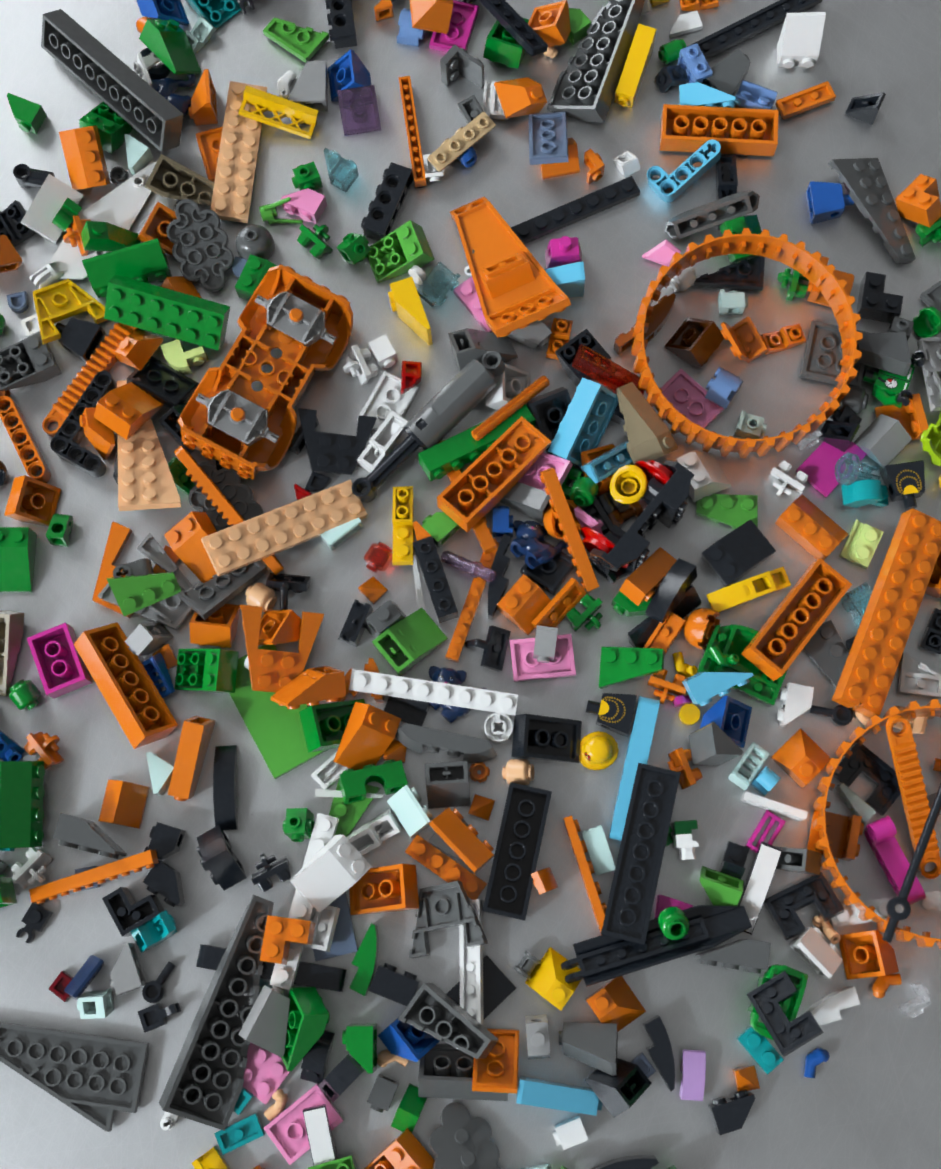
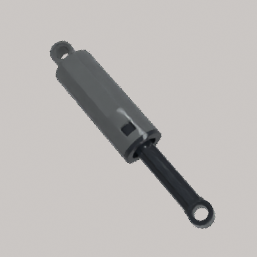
M494 350L486 352L482 357V363L477 359H472L407 422L402 429L409 436L367 477L358 478L352 484L354 495L362 502L368 503L373 501L377 495L378 488L419 447L424 451L438 444L498 385L495 377L503 374L506 367L499 352ZM493 361H498L496 365L490 366ZM368 487L367 491L361 494L362 489Z

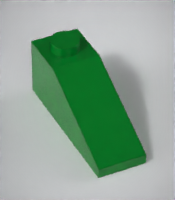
M86 221L81 232L84 250L115 251L140 243L137 240L138 233L108 222Z

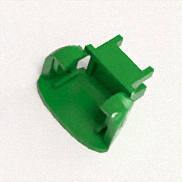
M775 964L768 967L763 977H759L757 988L769 981V979H772L773 975L786 971L798 990L797 994L780 1004L791 1022L796 1019L805 992L808 975L788 966ZM751 1003L748 1011L751 1012L750 1025L752 1029L760 1035L773 1040L766 1026L758 1022L759 1015Z

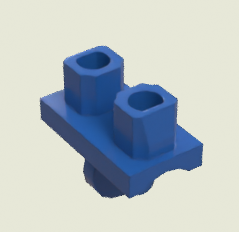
M0 730V759L3 761H19L25 749Z

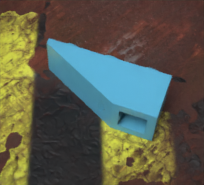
M699 82L679 85L680 105L734 108L735 105L741 104L735 96Z
M699 672L683 680L682 683L693 704L704 706L712 701L711 698L715 695L723 696L731 692V687L735 685L740 687L750 682L748 678L754 675L749 672Z

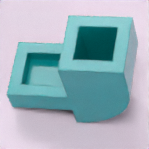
M860 480L841 486L843 505L859 508L868 504L879 507L889 505L887 486L881 485V480Z
M165 910L159 913L152 921L138 927L132 933V936L141 953L155 947L177 933L174 918Z

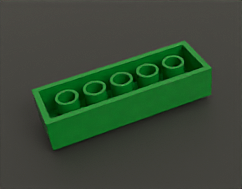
M116 274L108 282L104 319L218 351L225 341L230 306Z

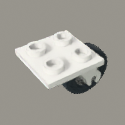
M145 48L140 53H137L136 62H134L135 73L151 87V80H160L169 75L171 70L149 48Z

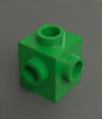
M314 161L292 169L294 177L291 179L295 189L299 188L301 191L309 188L315 191L323 187Z
M356 233L347 234L343 238V242L336 247L345 261L353 265L363 261L371 251L367 238L362 234Z
M287 808L286 820L283 821L284 834L294 842H303L304 839H310L315 824L314 814L307 808Z

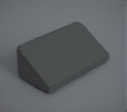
M475 95L458 103L459 111L467 124L484 112Z

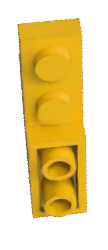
M413 486L393 487L392 562L393 565H413Z
M783 566L724 587L706 596L712 610L721 612L789 587L791 583Z

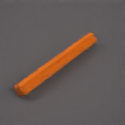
M541 376L473 429L471 431L472 437L476 441L482 439L548 387L550 384L549 379L546 376Z

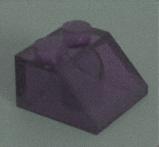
M374 85L337 90L344 136L381 131Z

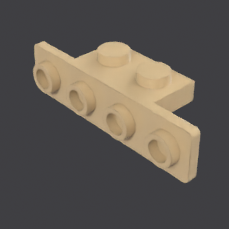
M482 112L465 127L459 128L450 139L447 138L438 149L428 156V161L438 172H441L494 129L496 124L485 112Z

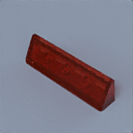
M583 344L579 346L572 364L573 368L614 391L630 382H633L638 388L639 376Z

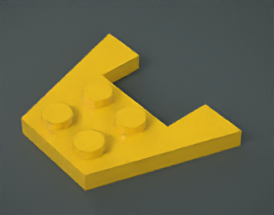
M65 279L33 291L43 345L61 338L60 332L54 325L58 321L88 311L96 324L107 321V319H104L105 306L70 279Z

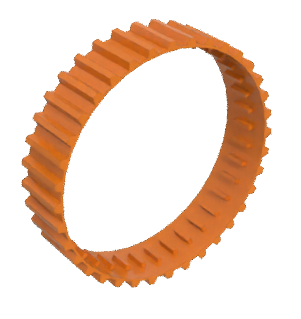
M744 228L741 234L733 235L730 229L724 230L722 237L714 238L711 234L706 235L704 242L700 245L694 242L689 243L683 255L676 252L672 256L669 267L662 265L656 281L651 280L646 296L641 301L632 334L635 339L631 348V354L636 356L633 372L640 374L638 389L646 391L648 403L651 406H655L662 421L666 420L671 425L670 431L673 435L680 432L686 436L685 443L688 445L697 442L702 444L704 452L708 453L713 448L720 450L723 457H727L730 452H738L740 458H746L750 452H757L759 457H763L772 448H775L777 452H781L790 442L797 445L808 433L813 434L840 406V401L850 391L849 383L856 377L858 372L853 366L862 356V352L857 350L856 347L863 339V333L856 331V325L861 320L860 314L853 313L851 306L855 302L854 296L846 295L843 289L847 284L845 279L837 280L833 274L835 270L833 264L825 266L820 261L821 253L817 251L811 254L806 251L805 243L802 241L796 245L788 242V235L782 234L777 238L770 236L769 230L763 229L761 234H752L749 228ZM727 254L763 256L793 268L820 290L831 307L838 323L843 356L840 361V365H842L841 372L835 380L838 382L837 387H834L828 395L832 397L830 402L825 401L819 408L822 413L818 416L812 414L808 418L807 424L803 426L798 424L793 431L788 433L783 431L778 436L769 438L764 436L762 439H751V437L739 439L708 431L700 427V425L691 422L664 397L662 389L654 381V373H651L648 366L650 359L649 356L646 357L645 353L648 340H644V333H647L649 323L645 322L646 316L651 317L654 308L651 304L653 300L658 301L661 289L663 287L667 288L673 277H678L684 269L694 266L697 262Z
M932 699L926 706L921 707L916 701H912L902 711L896 706L891 707L882 719L877 715L872 716L866 723L865 729L858 726L849 737L850 743L843 741L835 752L838 759L831 758L824 769L829 776L823 777L817 786L822 795L813 803V809L818 811L819 815L812 823V829L819 831L820 840L814 845L816 850L823 851L825 861L821 864L822 870H830L834 878L830 883L833 889L840 888L846 895L843 903L846 906L854 904L860 910L858 918L862 921L871 919L876 922V930L880 933L885 932L890 918L886 917L884 920L873 912L876 909L875 907H867L858 898L861 894L858 891L854 893L846 883L848 877H843L836 865L839 863L838 858L834 859L830 846L833 842L828 840L826 827L830 826V821H826L825 809L831 805V802L827 801L828 790L832 791L835 787V784L831 783L834 772L839 774L843 768L838 764L843 756L849 759L853 754L849 749L855 743L861 746L866 741L865 735L872 731L875 735L879 733L880 727L886 725L887 720L894 715L903 716L909 722L914 721L916 717H927V720L941 717V705L938 699ZM903 926V929L896 928L897 941L910 942L912 939H916L917 946L923 948L933 947L936 942L939 949H941V939L931 938V932H922V936L910 932L911 927Z

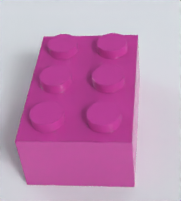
M65 622L27 638L47 696L55 699L93 683L85 663L74 646L77 638L73 627Z

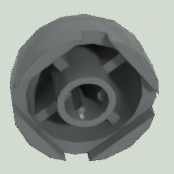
M254 224L245 226L236 237L235 243L240 258L248 260L250 254L266 260L271 258L275 244L272 235L265 227Z

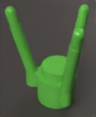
M290 197L259 207L263 222L268 221L269 225L275 223L302 224L303 220L275 219L278 216L276 207L290 201Z

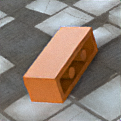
M659 547L626 578L619 591L637 606L643 601L648 602L655 594L653 591L657 590L677 560L663 548Z

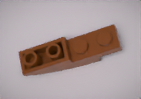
M674 293L669 296H663L653 306L651 317L646 316L645 322L649 323L647 333H644V340L650 342L666 323L675 302L676 295ZM634 326L628 333H622L616 337L614 350L618 355L633 345L635 339L632 336Z

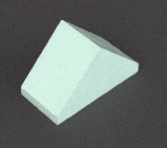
M125 134L128 168L133 176L146 167L153 159L149 147L129 134Z
M147 752L146 756L153 794L161 796L170 785L174 766L152 752Z

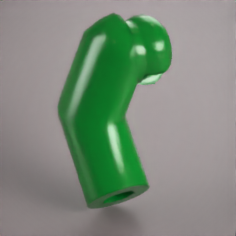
M717 644L708 649L719 666L732 668L739 663L738 655L734 653L732 655L723 654Z

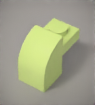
M178 339L161 345L169 366L184 375L193 374L191 366H200L205 361H208L203 346L185 352L181 341Z

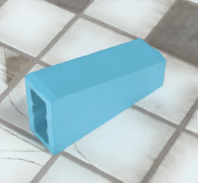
M584 261L544 269L569 298L584 296Z
M520 1075L516 1103L594 1116L597 1115V1110L601 1111L602 1102L590 1088Z

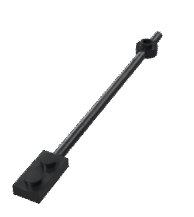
M941 783L899 895L890 899L886 905V911L890 919L882 940L889 943L893 939L899 921L906 919L911 912L907 898L941 810ZM897 904L903 907L902 913L896 912L895 906Z

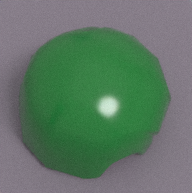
M934 307L920 310L919 315L913 318L912 321L914 322V332L920 338L937 336L941 332V312Z

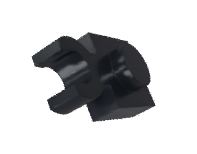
M32 903L21 920L26 925L18 930L16 937L21 938L27 932L28 938L26 943L33 942L35 930L42 932L53 912L37 903Z

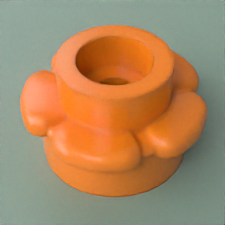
M483 762L472 764L469 768L470 778L474 782L482 783L487 780V776L490 774L489 767H486Z

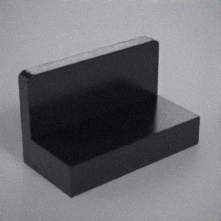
M388 696L384 711L401 718L402 722L423 726L430 703Z

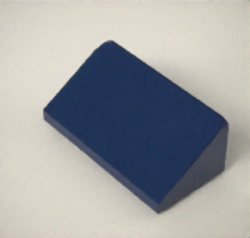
M91 955L64 989L65 993L78 1000V997L82 995L102 969L104 961Z

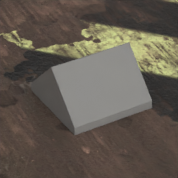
M880 414L854 443L867 456L884 468L912 441V438L899 420Z

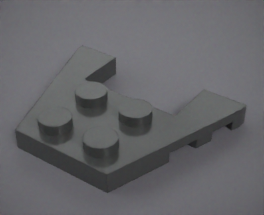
M461 881L420 889L418 898L419 909L416 910L415 916L417 917L416 929L413 930L412 934L414 941L412 950L409 951V958L430 955L428 932L464 925L466 947L488 944Z

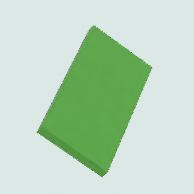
M263 645L258 648L278 651L275 645ZM246 654L238 659L235 693L229 694L274 779H277L327 750L308 753L299 714L300 711L308 707L307 704L300 705L298 709H287L286 706H279V703L271 701L270 697L275 694L274 692L252 690L249 670L244 667L245 659L248 656Z

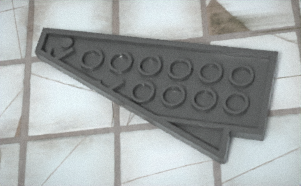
M0 1022V1061L104 1131H112L115 1110L130 1113L137 1112L149 1043Z

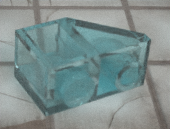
M325 148L323 151L330 183L346 193L359 176L357 165L352 160H346L341 157L335 150L331 151Z

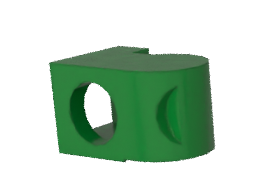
M67 197L52 223L65 232L74 221L73 216H77L82 207Z
M57 513L53 515L46 532V537L51 545L68 547L70 542L69 535L73 527V516Z

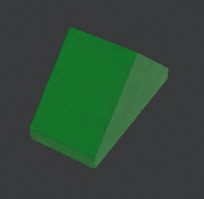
M409 1083L391 1127L402 1132L408 1128L411 1133L413 1132L428 1098L418 1097L417 1086Z

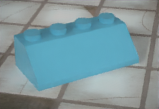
M582 377L548 452L569 460L581 468L580 454L583 451L598 447L618 404L617 395L603 385Z

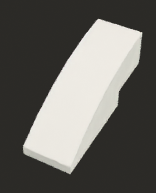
M392 411L369 440L368 446L358 457V465L371 473L390 454L404 432L402 427L408 421Z
M392 808L352 832L346 838L361 855H364L380 846L382 841L399 833L403 825Z
M848 986L823 997L807 1011H811L820 1026L842 1020L839 1010L860 1005V1001L855 987Z

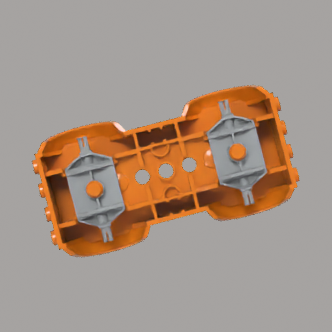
M280 264L279 266L269 268L237 320L242 331L221 366L208 369L177 420L181 428L183 445L191 450L196 449L202 452L201 454L207 459L219 461V464L226 469L232 468L236 470L237 474L245 479L250 478L254 480L258 471L276 468L283 460L294 438L297 425V415L294 409L315 372L333 369L346 350L353 327L351 302L342 295L332 293L326 286L314 283L308 276L299 275L289 266ZM274 348L280 349L282 356L280 358H273L270 353L271 350ZM268 364L273 370L270 373H265L261 367ZM254 381H260L263 384V389L261 391H254L251 388V384Z

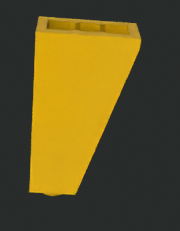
M638 24L616 89L614 103L623 107H633L653 53L657 29Z

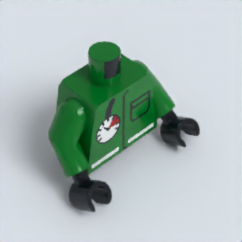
M921 350L915 351L912 354L907 376H901L881 369L879 373L866 370L863 381L874 384L871 394L884 406L894 405L898 408H901L902 405L908 406L910 403L909 399L913 398L911 391L908 390L915 369L913 366L914 364L918 367L923 366L925 355Z

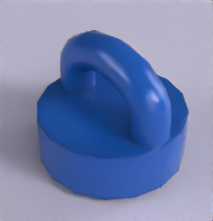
M470 147L458 157L461 164L467 168L472 167L477 161V154L473 147Z

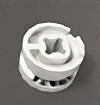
M491 714L484 723L485 736L493 743H505L513 733L512 720L506 714Z

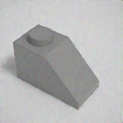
M158 622L140 623L125 642L133 654L138 656L149 655L171 640L173 635L163 624Z
M537 625L533 658L537 659L538 662L549 663L550 660L554 661L558 628Z
M128 943L123 946L110 973L112 978L110 986L117 995L128 993L147 984L134 943Z

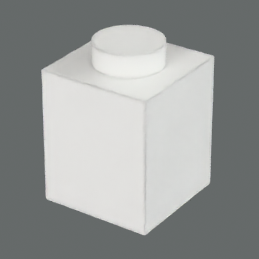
M386 334L368 343L370 352L380 369L390 368L398 361L397 353Z
M579 1115L554 1125L556 1131L552 1133L557 1146L562 1145L563 1150L589 1140Z

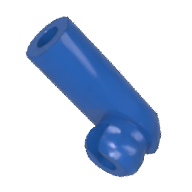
M816 1048L807 1054L804 1077L815 1078L816 1066L829 1060L830 1055L827 1050Z

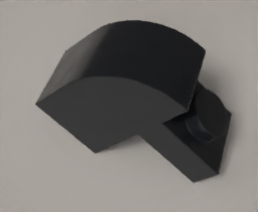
M324 1031V1034L303 1057L300 1079L318 1084L323 1081L335 1033Z

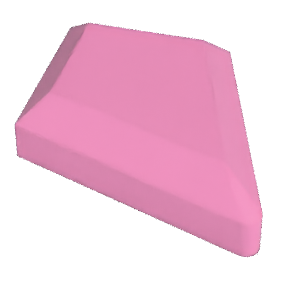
M666 239L643 254L642 257L669 267L672 256L676 252L680 253L681 250Z
M579 507L574 509L575 516L581 527L591 528L603 535L601 527L604 524L600 519L595 520Z

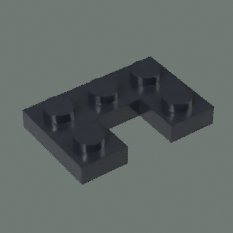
M855 743L850 749L853 754L849 759L844 757L838 765L843 768L839 774L834 772L833 776L847 787H850L862 772L877 785L865 802L883 816L901 794L896 771L863 744L860 746L858 743Z
M820 872V875H814L764 901L785 940L805 932V926L796 911L814 903L824 921L844 912V907L822 872Z
M783 971L747 994L784 1057L824 1033L811 1011H807L791 1022L786 1016L780 1004L798 993L797 988L786 971Z

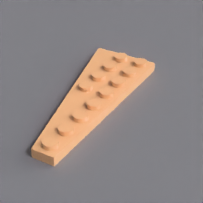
M127 380L117 381V388L127 384ZM151 418L127 440L117 434L119 511L181 507L180 496Z

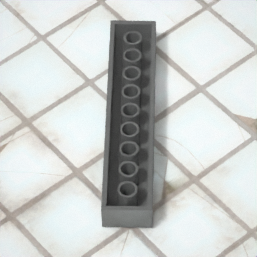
M62 9L43 14L41 47L159 151L165 152L180 145L184 115Z

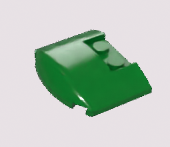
M734 624L721 627L716 625L697 672L753 673L754 676L748 678L750 682L740 687L735 685L731 688L751 696L752 699L774 705L787 670L783 676L773 681L741 655L758 633L757 630ZM717 644L723 654L732 655L734 653L738 655L739 663L732 668L719 666L708 649Z

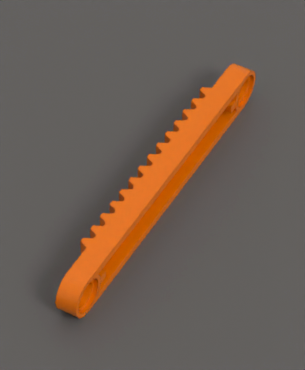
M122 323L114 324V328L110 329L109 335L105 336L104 342H100V347L95 349L94 354H91V359L87 360L86 365L81 367V372H78L77 377L72 379L71 385H68L67 390L62 392V397H58V402L53 404L52 410L43 420L42 428L49 436H55L95 375L100 371L109 372L118 361L115 351L121 341L139 328ZM58 422L56 430H49L50 423Z
M182 445L178 447L174 453L188 469L186 475L191 477V481L197 484L196 487L202 490L201 493L207 496L206 499L212 502V506L218 508L217 512L223 514L222 518L228 521L227 524L233 526L245 521L191 454ZM274 555L262 559L275 575L284 570V567Z
M894 715L886 722V732L912 846L915 852L931 809L928 805L929 800L927 799L926 786L923 782L924 777L921 774L922 769L919 765L920 760L917 756V746L914 742L911 725L903 716ZM897 722H903V729L900 732L893 731V726ZM934 829L918 869L928 879H934L941 874L940 849L937 845L938 840L936 839ZM929 862H934V869L928 872L925 871V865Z

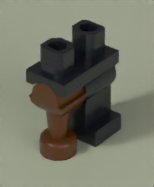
M610 491L597 497L594 503L583 511L592 518L600 519L604 525L601 527L603 535H606L615 524L622 528L623 523L632 516L638 518L643 509L637 501L629 504V509L620 513L618 509L626 504L616 501Z

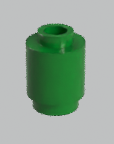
M675 39L660 46L658 51L660 61L669 64L678 60L680 50L687 47L683 39Z

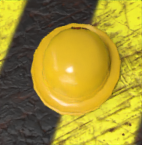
M625 465L619 468L610 481L612 497L622 504H632L639 501L647 490L648 481L646 474L636 465Z
M597 731L589 733L580 741L579 761L590 770L606 769L617 759L619 752L618 744L613 736L606 732Z

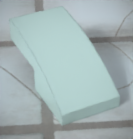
M201 16L191 32L185 31L194 54L208 42L217 30Z
M602 826L581 831L595 876L615 870V864Z

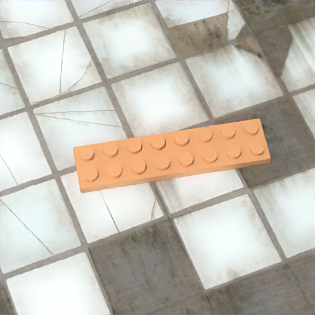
M230 81L210 210L216 212L222 220L248 223L262 123L238 115L243 101L246 85L267 92V87ZM246 103L244 110L253 112L256 111V108Z
M351 479L202 537L201 541L217 576H222L319 537L320 534L356 518H360V520L366 518L368 514L361 500L352 492L353 483Z

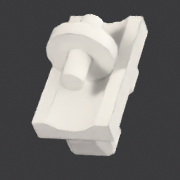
M353 345L351 347L352 351L348 354V358L345 359L347 364L344 365L343 370L345 373H351L353 377L358 376L361 385H365L370 378L377 376L378 368L374 363L366 364L365 361L371 358L368 348L359 349L358 345Z
M784 460L777 468L774 467L770 474L783 482L781 484L775 480L773 486L779 489L776 493L778 496L782 492L790 496L792 490L786 487L787 485L802 493L806 487L804 485L808 475L799 470L794 479L787 474L792 465Z
M31 847L26 852V857L29 860L25 864L18 862L10 868L14 875L12 881L22 885L24 888L29 884L33 885L36 880L43 883L46 880L43 873L47 870V865L53 860L50 855L34 847Z

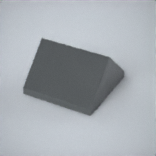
M715 722L689 735L693 765L719 766L743 754V751Z

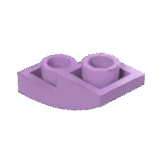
M683 1049L680 1067L682 1079L679 1096L681 1100L703 1101L706 1052Z

